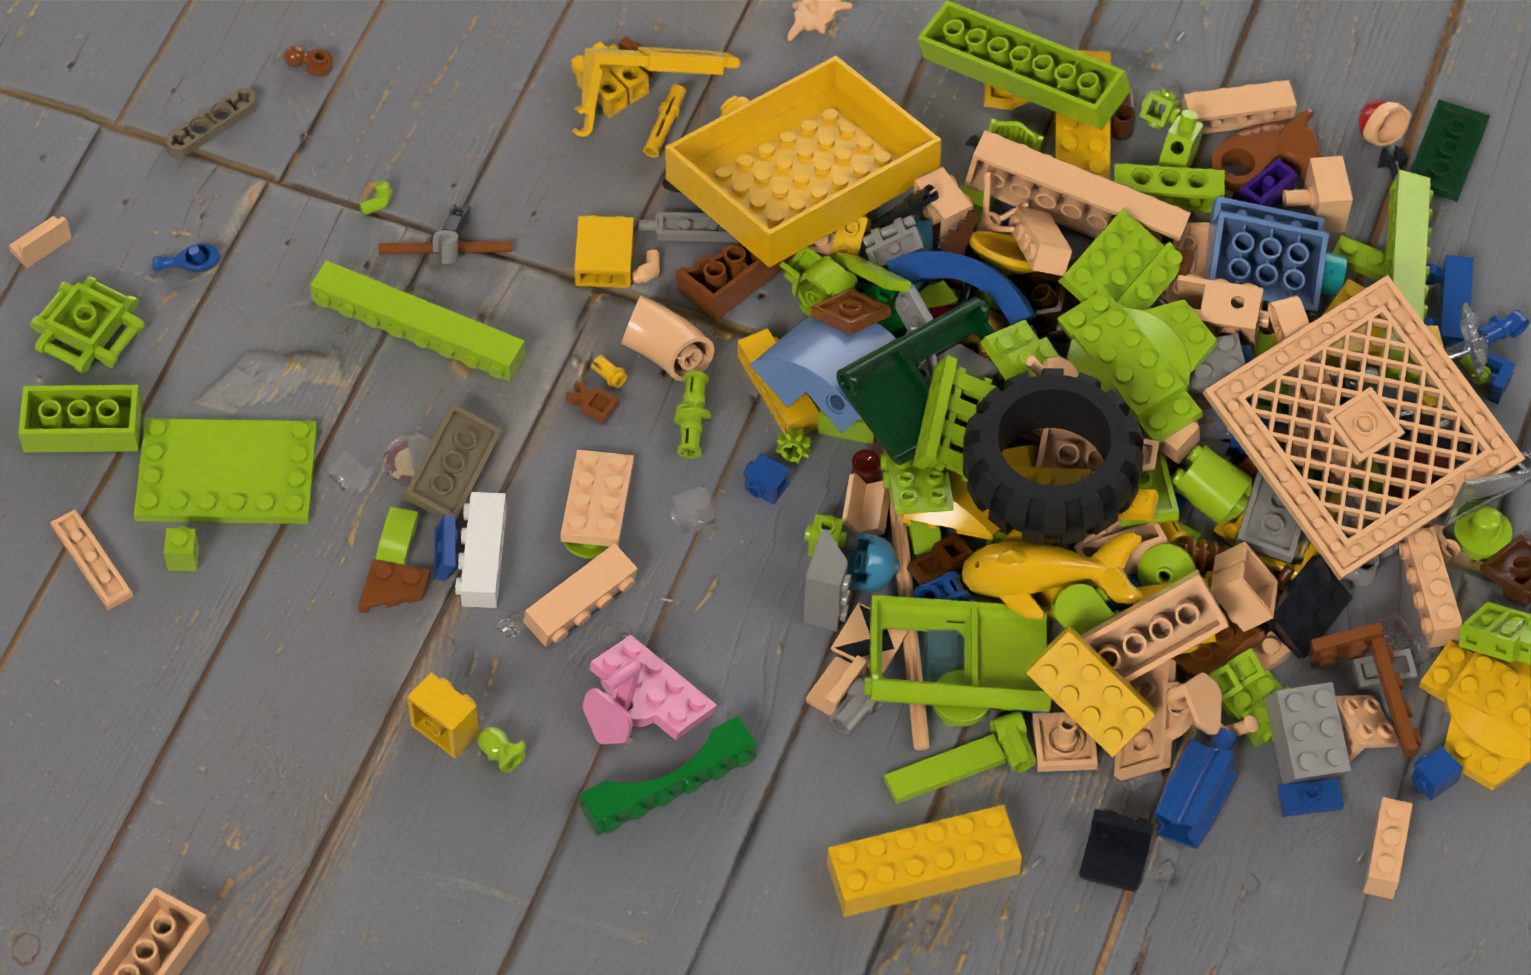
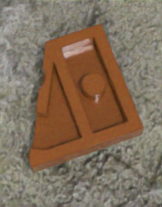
M373 559L358 605L359 612H369L368 608L385 604L386 608L398 606L403 602L422 601L429 582L430 570Z

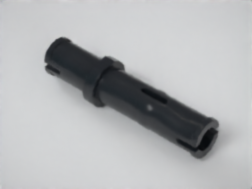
M928 184L917 193H911L902 203L878 219L873 220L871 223L872 229L877 227L882 229L894 223L893 220L899 217L905 218L911 214L918 215L924 210V207L938 200L939 194L937 190L930 194L929 192L935 187Z

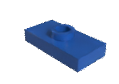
M1337 778L1278 785L1277 788L1283 817L1342 810L1344 806Z

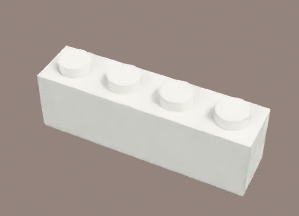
M471 492L470 503L464 504V520H468L467 528L462 527L461 545H465V551L459 552L458 569L462 570V577L456 578L455 588L456 595H461V605L464 607L497 608L507 513L506 493Z

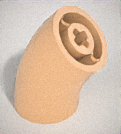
M641 295L621 342L622 346L650 359L675 380L684 382L683 375L687 372H704L711 363L715 351L713 342L689 321L659 303Z

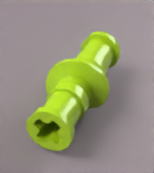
M690 371L683 375L685 394L683 395L682 404L677 405L674 415L675 423L680 425L681 434L677 454L688 459L701 457L703 451L700 447L701 435L703 434L702 422L711 418V412L703 408L706 399L704 396L705 385L708 384L709 377L703 372Z

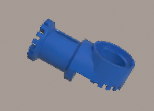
M1517 309L1514 310L1515 313L1511 312L1504 319L1500 316H1492L1484 326L1475 327L1471 335L1475 339L1474 343L1477 342V347L1479 346L1482 350H1488L1491 344L1498 339H1505L1508 336L1515 338L1522 334L1529 326L1530 320Z

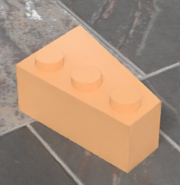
M1118 519L1117 522L1096 536L1093 533L1074 546V550L1076 553L1091 558L1113 537L1125 532H1135L1142 536L1141 543L1130 554L1123 569L1127 576L1138 571L1139 561L1149 548L1167 543V538L1159 523L1121 527ZM1092 580L1085 581L1086 584L1092 587L1097 586Z

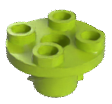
M1475 506L1464 510L1456 519L1453 528L1456 542L1473 560L1491 558L1511 542L1513 535L1509 520L1495 507Z

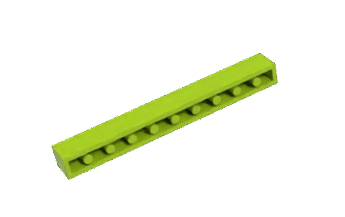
M1399 169L1390 187L1385 276L1388 275L1421 320L1424 321L1428 306L1424 305V301L1429 290V286L1425 285L1430 270L1426 262L1431 251L1427 243L1432 231L1428 224L1432 217V209L1429 208V205L1433 198V190H1430L1431 178ZM1381 328L1382 339L1385 337L1386 328ZM1391 332L1390 340L1399 342ZM1380 347V357H1382L1383 347ZM1389 348L1387 359L1401 362L1403 351ZM1408 355L1407 363L1416 365ZM1386 367L1385 378L1399 380L1400 370ZM1406 371L1405 382L1415 384L1416 381L1419 382L1420 374Z

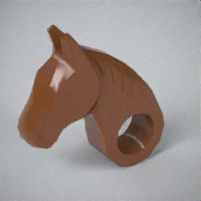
M1308 108L1293 120L1269 122L1247 128L1228 137L1215 149L1211 156L1209 168L1224 170L1223 168L1229 165H1240L1250 172L1247 175L1234 176L1225 171V189L1234 192L1233 200H1238L1240 188L1266 167L1269 168V165L1276 159H1280L1299 175L1301 181L1305 183L1310 158L1323 157L1316 134L1310 128L1312 124L1310 119L1314 115V111Z

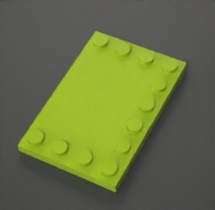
M145 418L134 508L135 521L309 524L317 422Z

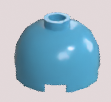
M860 533L855 539L859 542L857 550L850 551L848 574L852 575V579L854 578V584L850 588L863 592H876L885 588L891 582L893 576L898 574L899 560L896 559L895 551L886 539L876 535Z

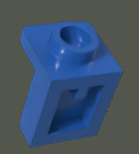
M1489 354L1485 366L1492 373L1487 388L1491 389L1488 400L1499 404L1512 378L1516 364L1504 357Z

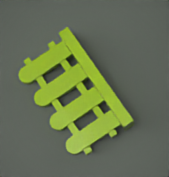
M947 355L934 367L913 466L923 470L929 464L935 463V469L942 471L947 468L961 474V480L967 482V478L963 475V454L949 448L950 443L963 448L966 428L955 424V418L968 423V420L976 413V406L996 386L991 385L992 380L987 377L980 380L965 374L966 369L961 366L956 369L958 359ZM961 393L977 399V405L961 399Z

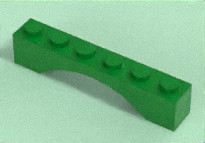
M737 716L712 728L707 741L699 752L684 766L674 772L643 782L620 783L604 781L579 794L580 808L597 836L605 832L611 833L617 830L621 824L631 819H640L649 810L657 806L663 807L668 805L675 797L683 793H692L702 784L710 780H718L736 767L747 766L756 758V742L740 717Z

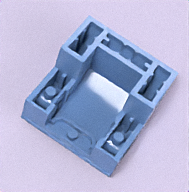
M809 315L750 365L787 408L807 392L842 433L856 420H860L861 416L840 388L836 377L837 371L897 338L878 323L850 335Z

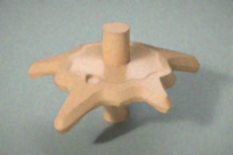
M802 0L793 3L792 7L796 10L794 13L795 23L787 35L788 41H792L803 30L812 31L816 29L824 35L825 29L829 26V22L833 20L835 13L839 10L852 9V4L838 0Z

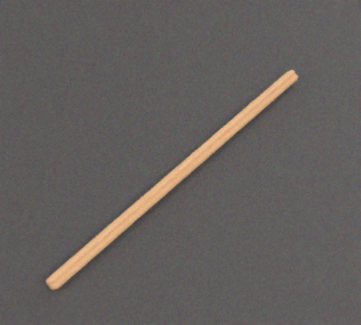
M890 500L889 511L893 549L896 559L899 560V571L896 575L898 597L914 598L912 575L907 570L908 563L910 562L906 523H902L904 514L896 515L893 500ZM909 630L903 640L907 680L923 681L918 631ZM909 704L913 747L917 751L927 750L930 745L926 705Z

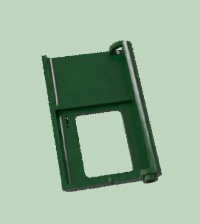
M974 297L837 371L836 377L840 388L888 456L897 465H903L915 457L930 389L929 383L918 370L917 364L970 335H976L982 341L985 336L995 333L988 322L989 307L983 300ZM1002 379L993 385L1003 391L1006 380ZM972 397L965 400L975 405L978 403V400ZM955 418V424L967 427V422Z

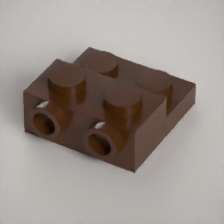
M968 210L965 220L959 221L957 230L949 229L946 239H940L937 251L956 253L971 258L974 251L970 246L969 240L972 233L977 231L979 213ZM938 279V282L944 280L948 286L959 289L962 284L961 280Z
M1519 535L1481 564L1480 572L1481 575L1502 586L1505 597L1524 608L1531 603V540Z

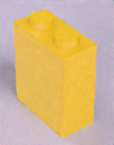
M596 215L578 216L575 286L631 288L634 218L623 216L600 217Z

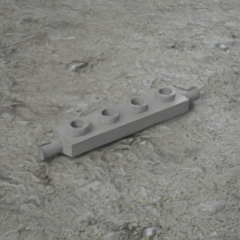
M658 212L655 220L638 219V231H655L657 241L739 242L706 213Z

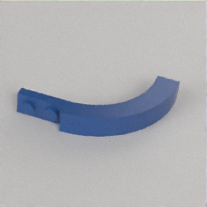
M922 251L898 256L886 261L890 272L912 282L911 285L942 278L961 280L977 287L994 300L1005 314L1010 325L1026 320L1028 323V321L1037 318L1027 298L1010 279L992 266L977 259L944 251ZM1030 324L1029 326L1031 327V329L1033 330V332L1035 333V335H1036L1037 338L1039 339L1038 334H1037V332H1036L1034 326H1033L1032 324Z

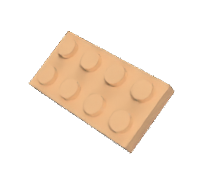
M577 450L561 529V542L608 547L615 543L619 547L634 466V455Z

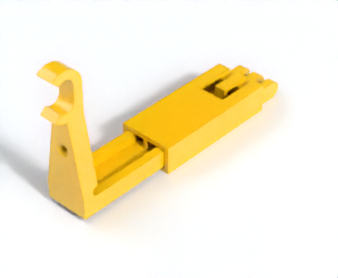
M638 47V51L585 48L582 105L574 108L579 114L585 113V123L582 129L578 130L575 128L572 132L577 136L585 137L593 130L595 108L603 70L599 68L601 64L641 66L648 71L723 75L724 68H738L741 61L727 52Z

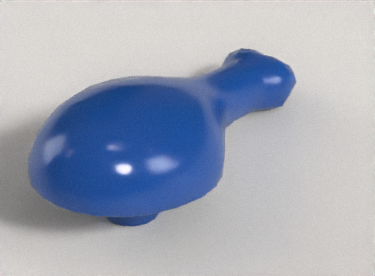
M195 244L172 257H154L152 267L155 271L179 267L190 272H205L214 268L219 263L221 254L215 246Z

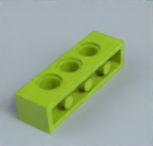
M1130 163L1114 164L1113 182L1126 185L1135 191L1153 196L1160 201L1178 206L1185 211L1211 213L1212 203L1217 196L1225 197V170L1133 165Z

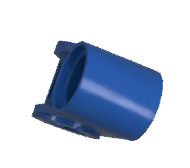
M957 571L947 572L937 579L921 584L915 589L913 595L914 598L957 601L958 599V601H971L972 599L970 592L965 590L961 584V576Z

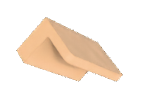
M52 216L9 245L10 252L26 268H29L72 239L68 221L65 217L57 219L55 216Z
M856 473L849 475L842 520H844V524L856 536L860 533L876 536L885 533L890 494L889 489L883 488V481L866 484Z
M857 655L853 662L849 663L838 656L835 657L806 696V702L830 716L847 698L852 684L860 676L866 677L867 660Z

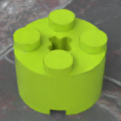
M824 256L794 280L792 292L794 298L798 295L802 302L799 307L809 316L811 315L812 306L850 288L856 290L855 285L858 281L852 272L846 271L831 257Z

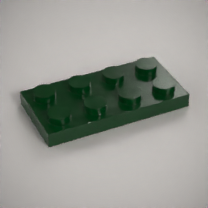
M1438 99L1410 172L1431 178L1430 190H1433L1434 195L1458 202L1490 115Z

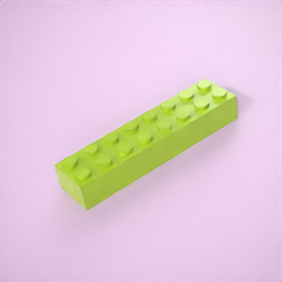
M948 0L945 1L917 38L924 59L1099 130L1104 128L1131 91L1126 71Z

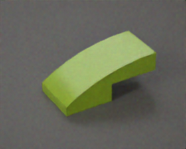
M390 506L381 534L376 560L406 565L411 540H414L419 512Z
M1248 648L1207 675L1218 684L1222 701H1224L1266 673L1253 650Z

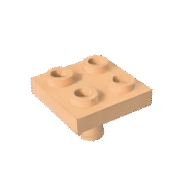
M1066 712L1032 714L1037 772L1097 770L1096 741Z

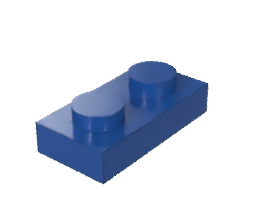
M444 515L434 529V579L445 581L458 566L459 556L455 554V545L458 541L459 531L455 529V517Z

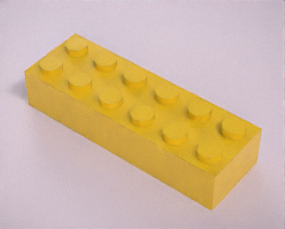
M1075 50L1111 64V52ZM1054 111L1053 157L1110 180V119L1104 128L1099 130Z
M1004 805L828 847L827 866L843 917L1020 874L1022 855Z

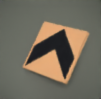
M858 602L833 643L831 650L851 660H854L858 655L867 660L868 668L870 655V608ZM885 629L882 631V674L886 671L909 630Z

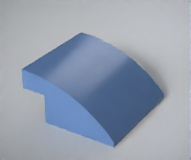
M1217 196L1212 203L1206 252V279H1224L1239 285L1245 283L1254 284L1258 288H1263L1264 303L1297 295L1305 311L1317 313L1329 233L1323 232L1325 218Z

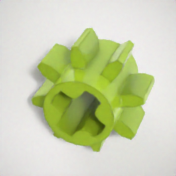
M788 427L785 435L780 433L778 435L776 453L782 454L785 463L789 461L799 464L802 456L809 457V446L812 439L806 438L803 429L797 430Z

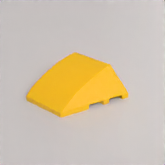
M950 448V449H952V450H954V451H957V452H959V453H962L960 450H957V449H954V448ZM949 469L954 510L904 514L902 518V523L911 524L913 520L928 523L929 528L937 529L939 526L954 528L958 534L993 540L1001 530L988 520L989 510L982 512L976 507L967 491V482L961 480L962 475Z

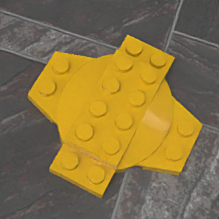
M1449 640L1420 681L1419 688L1443 701L1446 712H1449L1451 719L1445 738L1444 749L1463 767L1461 773L1493 791L1521 772L1525 765L1531 763V665L1519 661L1512 663L1478 652L1472 653Z

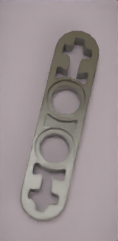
M240 88L172 131L166 138L169 154L176 158H183L252 114L257 107L254 92L247 88ZM220 112L230 114L228 118L223 120L215 117ZM199 126H205L208 128V130L202 134L194 132V129Z

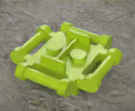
M89 276L83 284L77 282L74 286L67 282H62L57 288L56 295L39 316H34L29 322L33 330L43 333L35 344V350L41 354L47 353L74 366L75 371L81 374L88 372L91 362L95 358L100 360L105 366L113 368L118 362L117 357L135 334L141 333L145 328V323L140 318L132 315L139 306V299L132 295L126 296L101 284L100 280L93 276ZM122 324L126 325L127 328L109 350L104 349L103 347ZM56 338V339H58V340L61 341L63 347H65V348H67V349H69V350H71V351H73V352H75V353H77V354H79V355H81V356L79 357V356H77V355H75V354H73V353H71V352H69V351H67V350H65V349H63V348H61V347H59V346L53 344L52 342H53L54 339Z

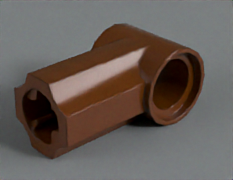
M1131 88L1129 94L1110 118V135L1117 140L1129 139L1133 134L1136 113L1134 110L1133 89Z

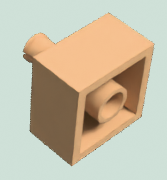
M1343 156L1310 158L1304 188L1299 190H1283L1282 193L1284 208L1306 205L1308 215L1325 218L1324 229L1329 234L1345 233L1353 202Z

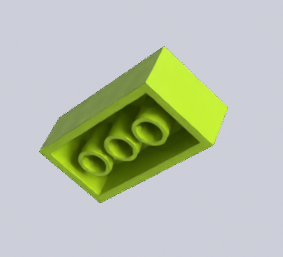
M23 386L18 432L23 452L139 451L142 399L139 386Z

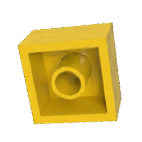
M431 672L407 696L411 726L454 759L480 735L475 701L467 694L461 695L446 678H438Z

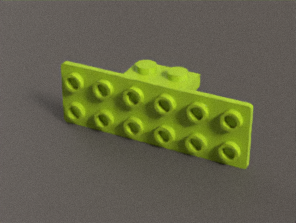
M886 451L885 453H880L883 488L889 489L890 500H893L896 515L954 510L947 468L939 471L935 469L936 464L931 463L922 470L913 466L914 458L903 465H897L891 460Z

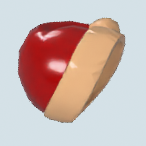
M1383 100L1373 101L1366 104L1360 111L1358 118L1359 130L1367 142L1376 146L1389 145L1404 135L1412 114L1399 103Z

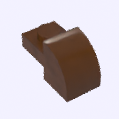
M954 533L934 543L930 552L910 561L907 570L920 585L925 584L950 571H957L960 574L963 570L964 562L974 552L957 533Z

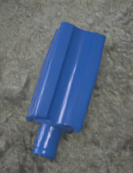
M1221 727L1219 732L1213 735L1208 746H1204L1195 739L1189 740L1166 783L1154 812V818L1160 823L1157 828V833L1160 837L1198 849L1216 821L1237 780V774L1231 768L1234 763V753L1231 749L1236 742V735L1232 731Z

